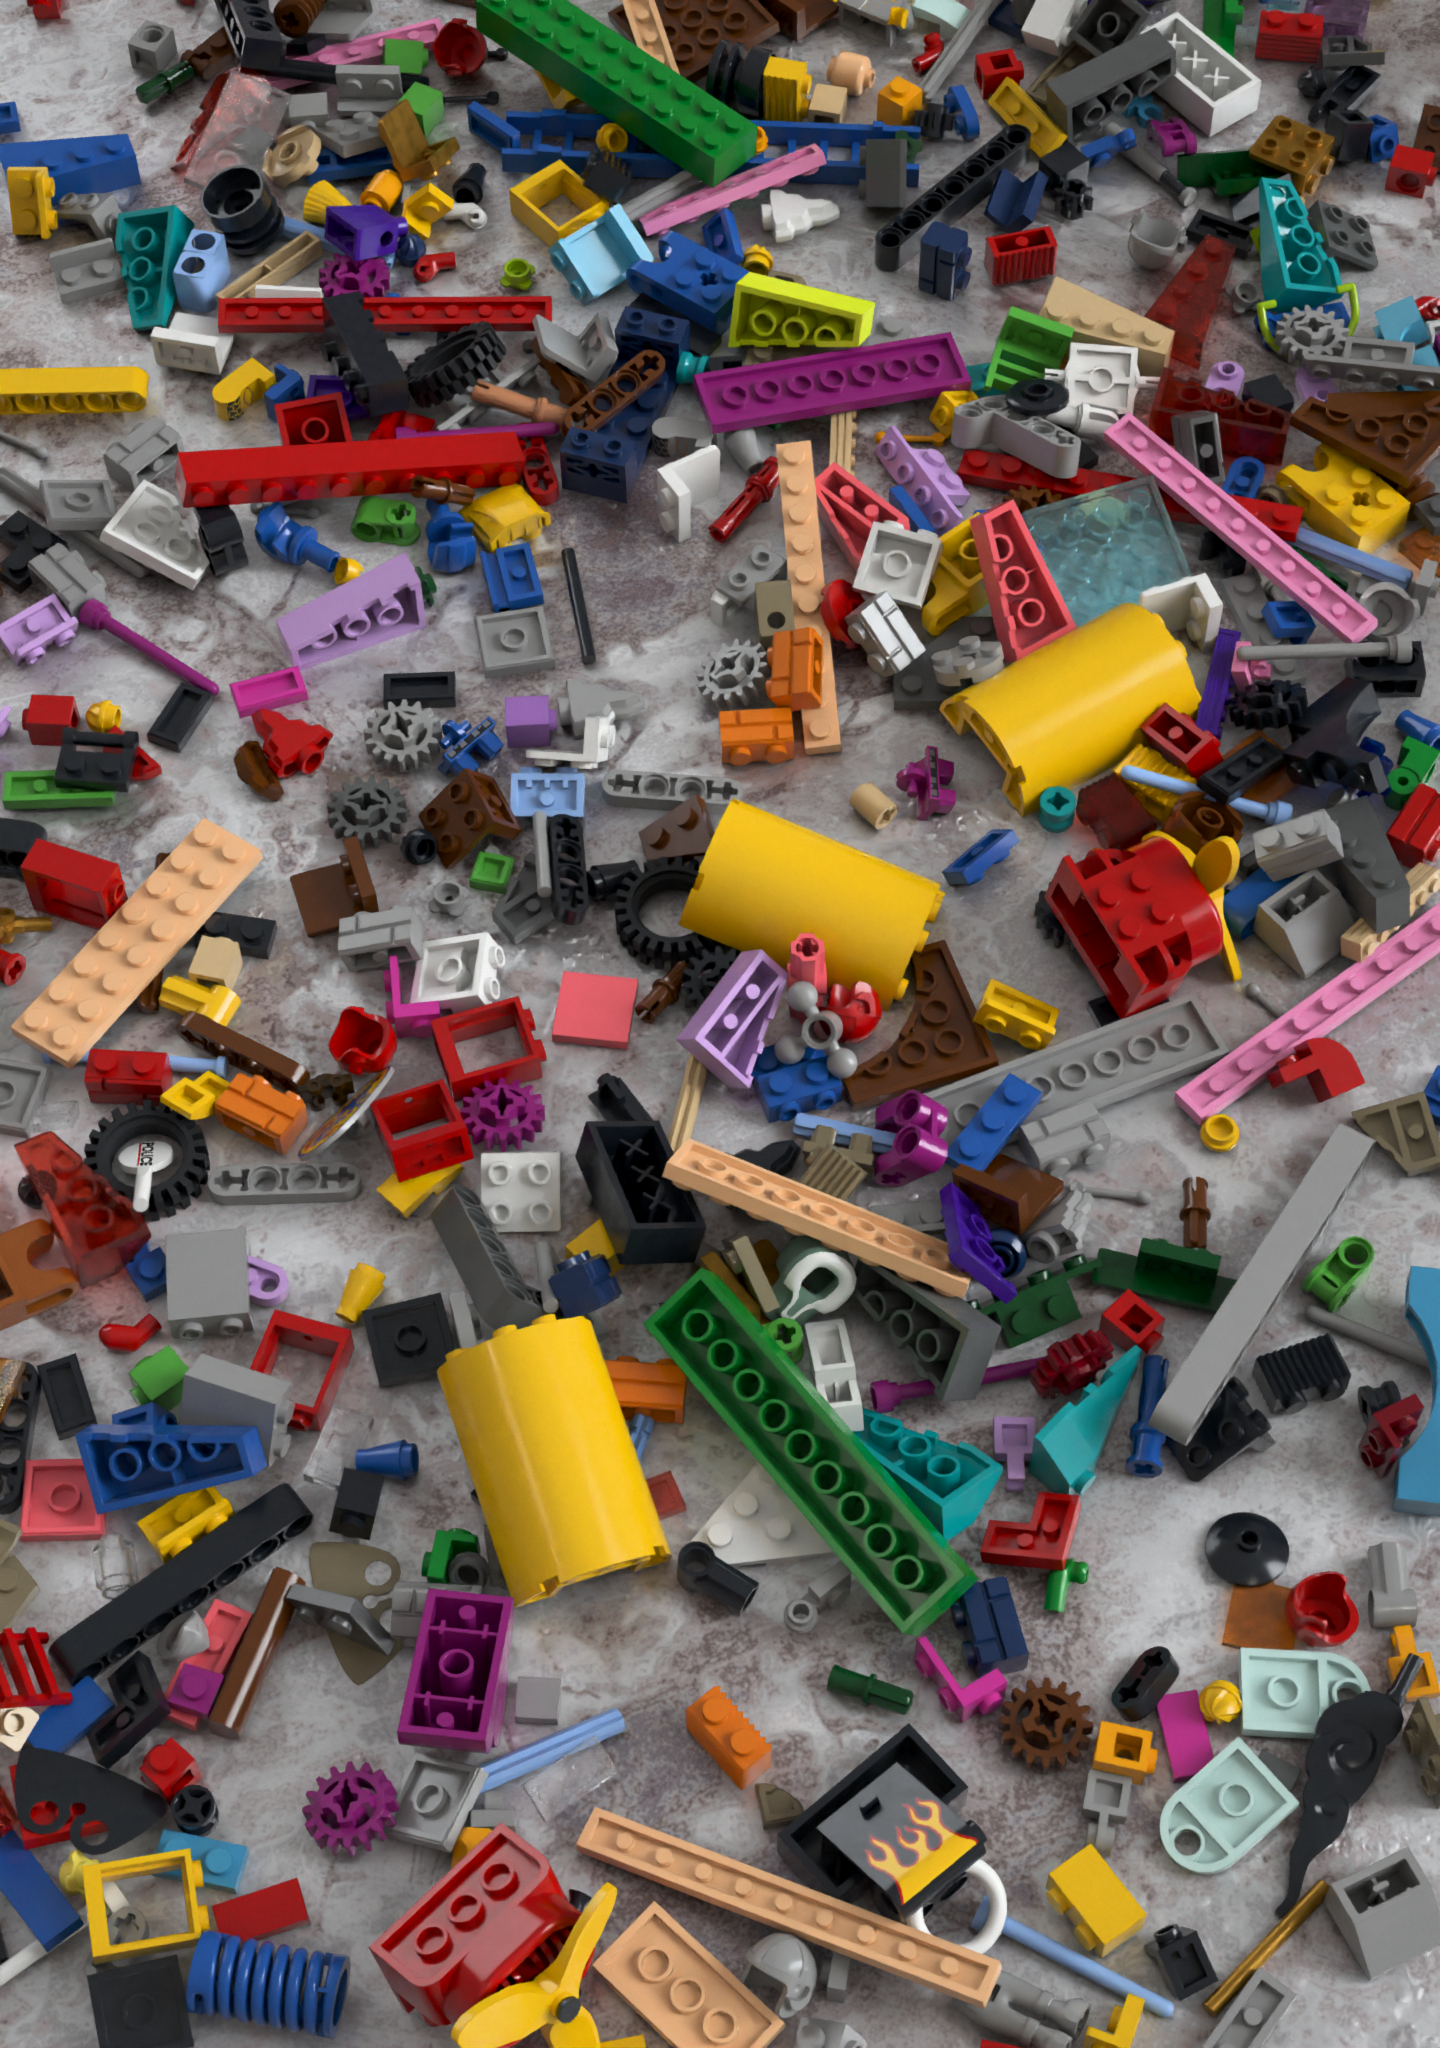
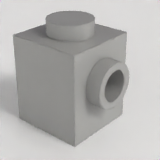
M327 92L288 95L289 108L283 109L285 128L304 125L308 130L311 129L314 132V128L325 126V122L330 120Z

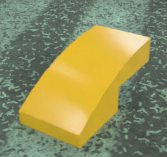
M208 1070L194 1081L184 1077L160 1095V1102L189 1120L202 1119L216 1113L215 1103L223 1092L227 1091L230 1083Z
M459 1163L400 1183L395 1173H393L376 1190L385 1201L407 1219L431 1193L438 1196L464 1168Z

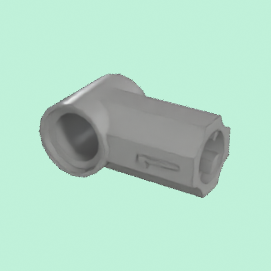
M1381 1542L1377 1545L1369 1546L1367 1555L1371 1584L1368 1594L1370 1626L1397 1627L1411 1625V1628H1414L1417 1622V1599L1415 1590L1410 1589L1405 1546H1401L1397 1542Z

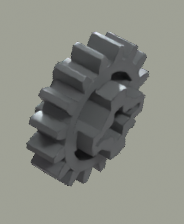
M374 775L369 777L368 782H362V779L358 776L355 777V785L351 786L343 782L342 793L338 791L332 792L333 802L327 803V817L329 827L333 828L336 839L357 836L362 850L366 847V843H372L373 847L377 849L379 848V840L384 839L386 842L391 843L393 842L392 832L397 834L403 832L402 823L407 822L406 800L404 796L400 795V788L398 786L390 788L388 779L385 778L379 784L376 783Z

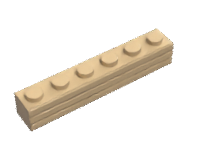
M308 230L300 234L215 294L218 309L219 298H255L256 285L280 286L323 255L321 239Z
M857 410L831 414L829 466L835 462L854 477L855 471H851V467H855V454H851V451H855L856 438H852V435H856V422H852V419L857 418Z
M1421 862L1405 875L1410 885V917L1440 888L1439 869L1432 868ZM1360 918L1340 937L1341 955L1362 963L1400 926L1376 934Z

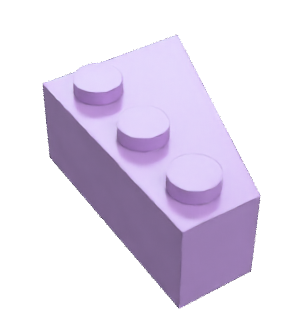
M762 949L742 951L677 1037L676 1041L728 1088H750L753 1080L751 1073L758 1054H762L765 1045L763 1038L769 1021L773 1020L788 973Z

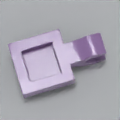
M1035 1417L993 1418L994 1460L1006 1461V1491H1023V1481L1025 1479L1024 1461L1031 1460L1035 1436Z

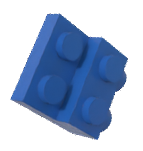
M775 1044L764 1047L762 1054H758L751 1076H753L752 1084L768 1123L779 1120L790 1121L796 1117L797 1113H806L816 1109L826 1110L842 1101V1084L839 1078L834 1077L827 1068V1058L829 1055L825 1056L823 1049H814L807 1046L803 1058L795 1064L782 1063L775 1055Z

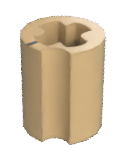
M871 781L868 784H861L850 798V805L876 829L886 827L898 812V806Z

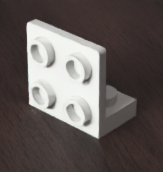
M177 312L169 329L154 327L150 337L156 364L220 375L237 333H219L218 319Z
M1206 573L1193 577H1184L1179 581L1160 587L1154 586L1139 594L1138 605L1145 608L1151 614L1157 613L1160 615L1169 632L1187 628L1190 639L1192 641L1196 640L1202 653L1214 650L1219 632L1223 603Z
M562 1151L481 1153V1202L497 1232L559 1231L561 1229L560 1167H562Z

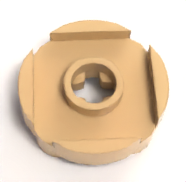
M304 125L293 126L276 138L279 144L273 151L268 148L262 161L263 171L279 188H284L303 175L310 176L316 171L319 165L316 159L321 150V139Z

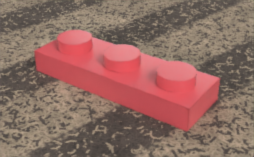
M216 1598L214 1599L203 1620L208 1630L210 1646L205 1651L181 1661L164 1693L166 1701H168L184 1663L222 1674L224 1677L226 1676L244 1638L253 1613ZM170 1708L171 1713L164 1719L197 1732L203 1718Z

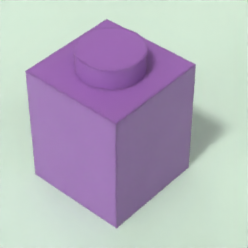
M548 695L505 697V726L508 748L551 746V731H557L556 710H549Z

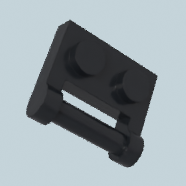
M64 727L61 751L54 776L56 788L129 792L139 746L138 732L125 731L124 734L78 731L76 727ZM78 745L123 748L122 754L76 751Z

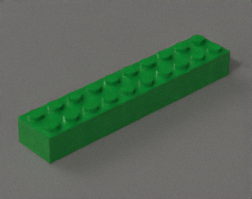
M476 0L477 31L710 187L714 188L755 156L757 125L569 1Z
M701 1267L643 1323L903 1634L918 1637L979 1580L719 1275Z

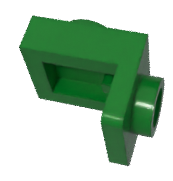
M452 1528L448 1531L437 1530L432 1552L426 1551L423 1557L422 1577H427L428 1583L449 1584L447 1571L450 1561L461 1552L471 1551L480 1554L478 1536L460 1528Z

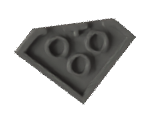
M961 617L925 647V652L911 661L900 672L893 674L894 710H939L943 701L972 686L971 677L960 679L961 686H945L938 683L931 656L936 652L959 646V641L968 636H979L980 642H998L993 618Z

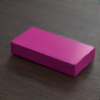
M298 666L229 684L239 718L251 716L260 708L273 710L309 700Z
M1197 1690L1164 1695L1155 1707L1173 1783L1189 1781L1214 1758L1204 1716L1200 1710Z

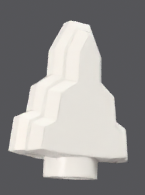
M770 190L768 192V203L760 205L762 231H772L775 243H784L792 240L794 236L807 233L810 228L822 227L840 218L839 206L824 199H805L799 194H787L781 190Z

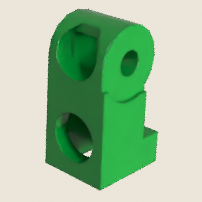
M1407 736L1401 745L1397 765L1400 767L1392 770L1387 777L1389 787L1384 790L1383 800L1389 808L1401 811L1417 785L1421 783L1426 785L1436 771L1440 751Z

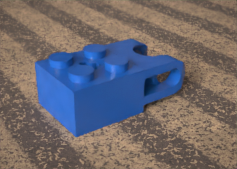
M667 231L658 240L659 256L662 262L652 263L643 259L635 261L626 270V279L629 287L639 295L644 293L713 332L723 335L731 325L735 285L749 271L677 232Z

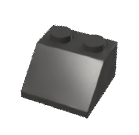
M1092 0L1069 32V35L1094 56L1098 57L1139 35L1152 16L1137 0Z
M866 139V146H859V166H865V179H859V199H865V206L906 207L907 140Z

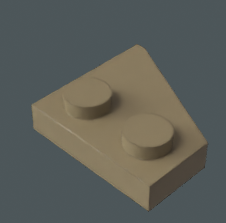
M1425 1091L1351 1112L1354 1123L1368 1137L1376 1140V1145L1408 1177L1440 1169V1141Z
M734 1234L721 1240L725 1250L720 1251L723 1262L731 1272H734L735 1275L737 1274L762 1311L768 1313L780 1307L748 1236Z

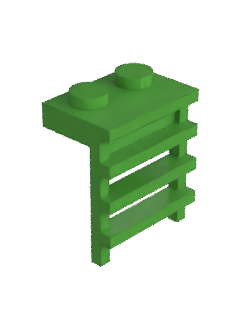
M1011 306L997 336L983 390L989 392L991 387L1006 392L1010 386L1019 381L1043 379L1045 368L1059 370L1061 360L1072 339L1074 328Z

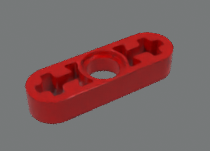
M526 437L531 441V447L526 448L524 439L518 438L526 460L525 464L530 460H540L543 462V465L538 468L524 466L522 480L527 494L539 506H548L555 503L559 497V484L543 437ZM542 479L546 489L544 491L538 487V481Z

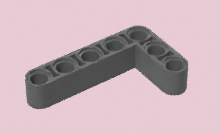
M458 1183L453 1184L430 1217L482 1319L495 1330L507 1325H516L517 1329L532 1325L531 1322L536 1318L548 1314H555L557 1320L565 1319L560 1306L554 1313L545 1312L542 1306L541 1291L525 1285L479 1197L469 1188ZM588 1314L584 1315V1318L590 1320L593 1326L594 1323Z

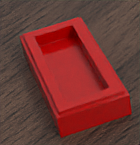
M298 1878L212 1906L218 1932L230 1934V1936L238 1935L242 1939V1946L248 1938L260 1941L310 1924Z

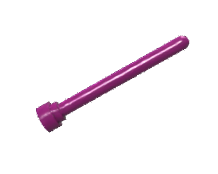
M540 422L416 432V429L409 430V426L395 427V439L511 431L516 432L517 438L556 435L559 431V426L556 422Z
M92 598L81 608L79 621L92 630L105 629L194 687L211 692L213 696L218 694L219 686L112 618L105 604Z
M1046 1356L988 1367L981 1385L1031 1376L1030 1371L1038 1367L1036 1362L1046 1358ZM885 1379L871 1382L870 1394L875 1412L882 1414L894 1411V1407L900 1406L901 1401L936 1395L933 1392L936 1387L929 1379L897 1385L896 1382L889 1383Z

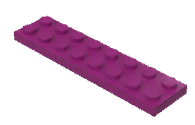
M951 332L693 375V386L711 434L940 396L941 392L970 391L972 383Z

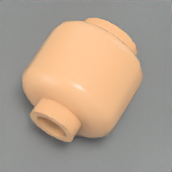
M842 51L837 57L833 56L827 69V81H830L833 86L848 88V95L859 97L866 88H872L876 72L871 69L869 57Z

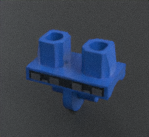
M488 716L468 734L466 732L472 726L467 720L462 721L459 725L452 720L445 722L442 725V732L445 737L439 741V744L444 750L451 745L453 747L442 756L443 763L437 769L444 776L450 771L457 776L464 768L478 772L480 765L470 756L475 750L488 762L494 759L504 746L493 732L496 725L494 720Z

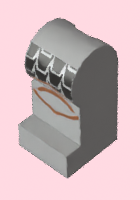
M661 417L652 425L653 449L656 454L662 457H673L676 455L686 457L710 445L717 446V433L711 434L706 421Z

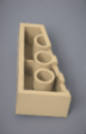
M1055 276L1039 316L1074 328L1070 343L1137 347V366L1140 376L1160 377V383H1162L1171 360L1175 331ZM1069 345L1065 351L1063 358L1068 359Z

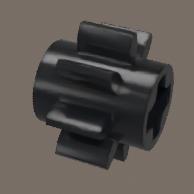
M924 103L923 110H915L913 126H921L920 136L943 139L944 131H952L954 116L947 114L948 106Z
M1065 180L1062 189L1055 188L1053 199L1055 202V212H1060L1064 218L1077 220L1084 217L1085 210L1092 211L1094 200L1092 197V187H1087L1082 180Z

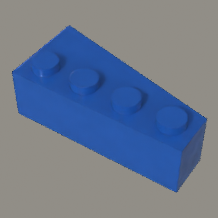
M128 134L0 144V168L7 189L6 170L8 167H48L49 177H53L55 183V195L51 197L52 207L59 205V200L68 193H108L142 184L136 155Z

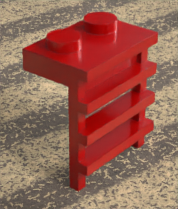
M27 1627L24 1633H13L12 1628L3 1629L0 1634V1647L18 1695L12 1694L0 1662V1708L67 1705L72 1702L71 1692L60 1693L43 1650L42 1644H47L50 1639L47 1632H37L35 1627ZM18 1645H24L42 1694H36Z

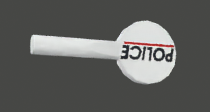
M146 1141L127 1147L118 1157L121 1170L126 1173L136 1174L133 1208L138 1212H143L149 1207L152 1172L167 1167L174 1159L172 1147L165 1142Z

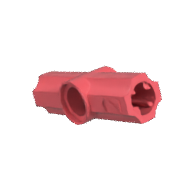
M801 933L795 941L790 942V963H786V972L788 973L787 992L794 983L807 981L817 990L818 1000L816 1007H823V995H827L823 940L816 938L813 933ZM789 1005L790 1016L796 1018L800 1024H804L806 1019H808L805 1013L796 1011Z

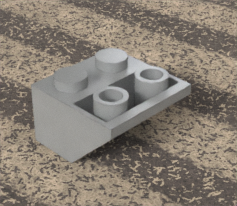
M1314 868L1308 870L1258 905L1253 931L1305 980L1341 954L1340 937L1354 924V921L1340 891Z
M1409 1847L1330 1885L1323 1902L1369 1981L1440 1946V1912L1430 1882Z

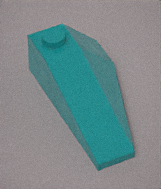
M1262 177L1259 180L1261 284L1265 301L1275 299L1277 304L1276 308L1267 309V311L1285 313L1292 311L1294 307L1300 310L1304 309L1305 305H1309L1311 308L1342 298L1344 293H1336V286L1342 285L1338 265L1333 257L1328 258L1321 246L1324 240L1319 232H1313L1306 219L1308 211L1292 182Z
M176 205L118 213L115 246L122 261L123 267L120 270L122 278L126 280L128 289L126 297L133 329L136 331L154 329V327L165 328L177 296L172 273L191 230L194 229L195 223Z
M1134 1345L1106 1370L1100 1380L1099 1387L1091 1382L1083 1389L1082 1396L1075 1406L1068 1402L1034 1436L1029 1473L1052 1492L1069 1495L1078 1493L1083 1495L1093 1484L1096 1478L1094 1471L1139 1366L1142 1349L1137 1345Z
M862 1407L864 1430L854 1431L853 1433L944 1539L948 1541L972 1525L1003 1473V1466L973 1445L961 1441L956 1446L939 1440V1434L927 1429L924 1434L904 1428L901 1420L881 1413L878 1414V1412Z

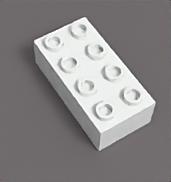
M1178 12L1140 32V34H1143L1156 27L1176 50V74L1153 91L1208 137L1213 136L1257 110L1262 81Z

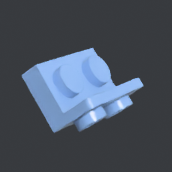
M521 767L520 773H511L510 809L515 818L532 819V815L535 812L542 811L546 813L547 819H551L554 815L567 814L576 819H584L586 777L584 773H578L577 768L559 767L556 768V773H541L542 769L538 767Z

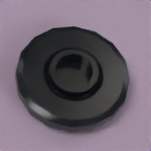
M1042 378L1027 379L1015 383L1006 391V404L1011 410L1024 415L1044 416L1057 413L1069 403V390L1063 384L1054 380Z

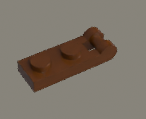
M223 26L193 51L190 49L186 50L182 54L180 62L187 60L189 64L185 68L191 65L198 76L209 80L237 57Z
M535 336L529 346L541 360L539 365L550 375L551 384L560 391V402L572 407L591 392L592 389L584 378L576 377L563 364L559 362L552 363L545 359L540 353L539 343ZM597 399L593 401L594 406L597 402Z

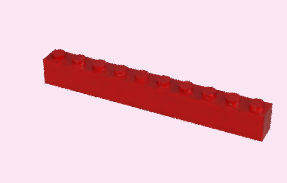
M511 431L178 452L175 481L183 508L410 493L418 491L410 489L411 481L417 475L437 480L442 477L449 478L452 483L467 485L472 489L508 486L516 483L520 485L526 460L516 432Z

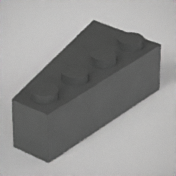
M858 1258L855 1266L857 1280L853 1295L877 1323H883L891 1334L890 1340L898 1349H905L915 1362L913 1364L914 1369L922 1378H929L936 1387L933 1392L942 1402L974 1400L1002 1327L958 1296L947 1297L941 1295L934 1290L933 1286L921 1281L911 1282L904 1280L894 1270L881 1265L870 1266Z

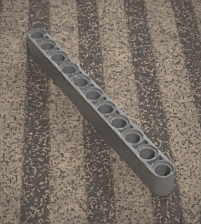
M1342 1123L1336 1127L1159 1400L1149 1420V1427L1185 1446L1188 1445L1366 1165L1375 1147L1376 1140Z

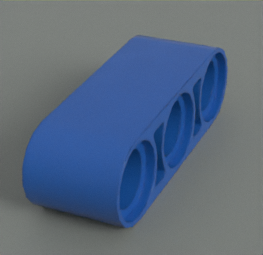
M1261 867L1224 896L1223 915L1228 930L1241 941L1254 933L1253 927L1258 905L1305 872L1273 882Z

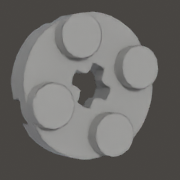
M979 636L962 638L959 641V646L936 652L931 656L937 682L945 686H961L960 679L970 677L973 684L982 682L1000 672L1004 668L1003 661L1005 662L1001 643L980 642Z

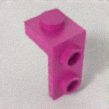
M397 955L389 956L390 970H383L385 993L392 992V1001L385 1002L387 1020L391 1024H395L397 1038L430 1037L432 1035L430 1020L441 1018L439 1001L402 1004Z
M923 1635L916 1639V1655L913 1656L917 1669L925 1679L931 1677L939 1689L937 1696L942 1706L948 1713L955 1712L961 1723L980 1712L982 1715H987L1003 1703L1007 1680L998 1668L961 1689L926 1636Z

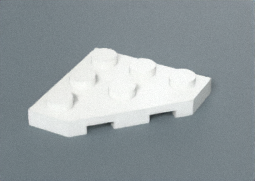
M146 480L141 482L106 525L99 541L109 545L114 550L122 552L142 563L145 567L163 574L177 584L185 586L192 591L205 575L210 564L206 554L199 552L195 544L197 537L188 520H182L178 512L179 503L175 496Z
M759 1462L756 1463L691 1540V1542L700 1541L708 1544L713 1549L716 1557L735 1569H741V1566L763 1563L766 1566L796 1563L800 1559L823 1556L824 1559L839 1558Z

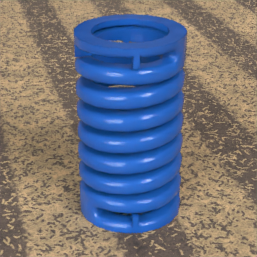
M205 1930L197 1943L189 1971L186 2009L189 2013L203 2015L204 2012L210 2017L219 2013L226 2020L236 2017L242 2023H248L253 2020L258 2026H266L270 2023L273 2028L279 2030L287 2026L291 2032L295 2033L304 2029L308 2035L314 2036L317 2034L319 2037L333 2039L338 2031L347 1998L351 1966L350 1957L327 1952L324 1955L322 1951L316 1950L312 1953L309 1961V1953L303 1947L297 1948L292 1957V1949L286 1944L280 1945L275 1954V1945L270 1941L263 1942L259 1949V1944L254 1938H248L242 1946V1939L238 1935L230 1936V1934ZM222 1947H224V1950H223V1953H222L221 1962H220L219 1974L216 1975L217 1968H218V1964H219V1961H220L221 1952H222ZM325 1966H328L326 1982L324 1988H322L321 1983L323 1979ZM235 1978L234 1992L232 1994V1984ZM305 1978H306L305 1991H304V1995H303L301 2004H300V2006H299V2000H300V1996H301V1993H302V1990H303V1986H304V1982H305ZM286 1988L285 1999L282 2004L283 1994ZM319 1993H321V1997L318 2002V1995Z

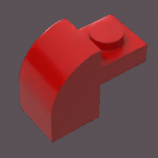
M1312 1038L1295 1046L1296 1054L1276 1062L1278 1070L1267 1075L1272 1089L1307 1076L1319 1103L1366 1083L1349 1050L1339 1042L1328 1038Z

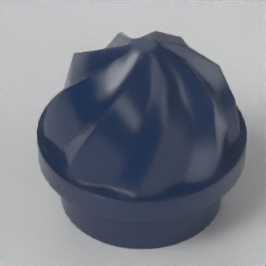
M407 233L405 236H400L397 242L395 257L402 266L413 268L423 255H426V245L418 235Z

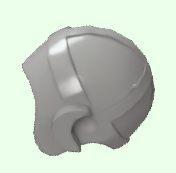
M1141 209L1138 216L1134 215L1130 221L1132 225L1129 230L1131 233L1128 241V250L1132 259L1141 267L1153 270L1162 269L1171 264L1178 252L1182 254L1188 237L1184 236L1186 226H1181L1178 229L1168 220L1150 218L1146 214L1145 209Z
M1378 582L1371 585L1362 593L1357 602L1378 619L1377 628L1365 637L1371 642H1387V639L1394 638L1395 634H1409L1415 620L1420 619L1418 599H1411L1405 590L1394 583Z
M776 1932L751 1946L745 1955L748 1962H743L744 1972L740 1981L748 1989L760 1986H772L777 1989L782 1995L776 2005L775 2012L781 2018H789L807 2006L817 1986V1968L809 1945L796 1935Z

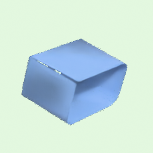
M197 229L191 230L172 273L178 304L182 309L208 313L216 308L217 299L215 294L224 289L231 273L224 234ZM197 257V261L205 262V266L200 272L192 274Z

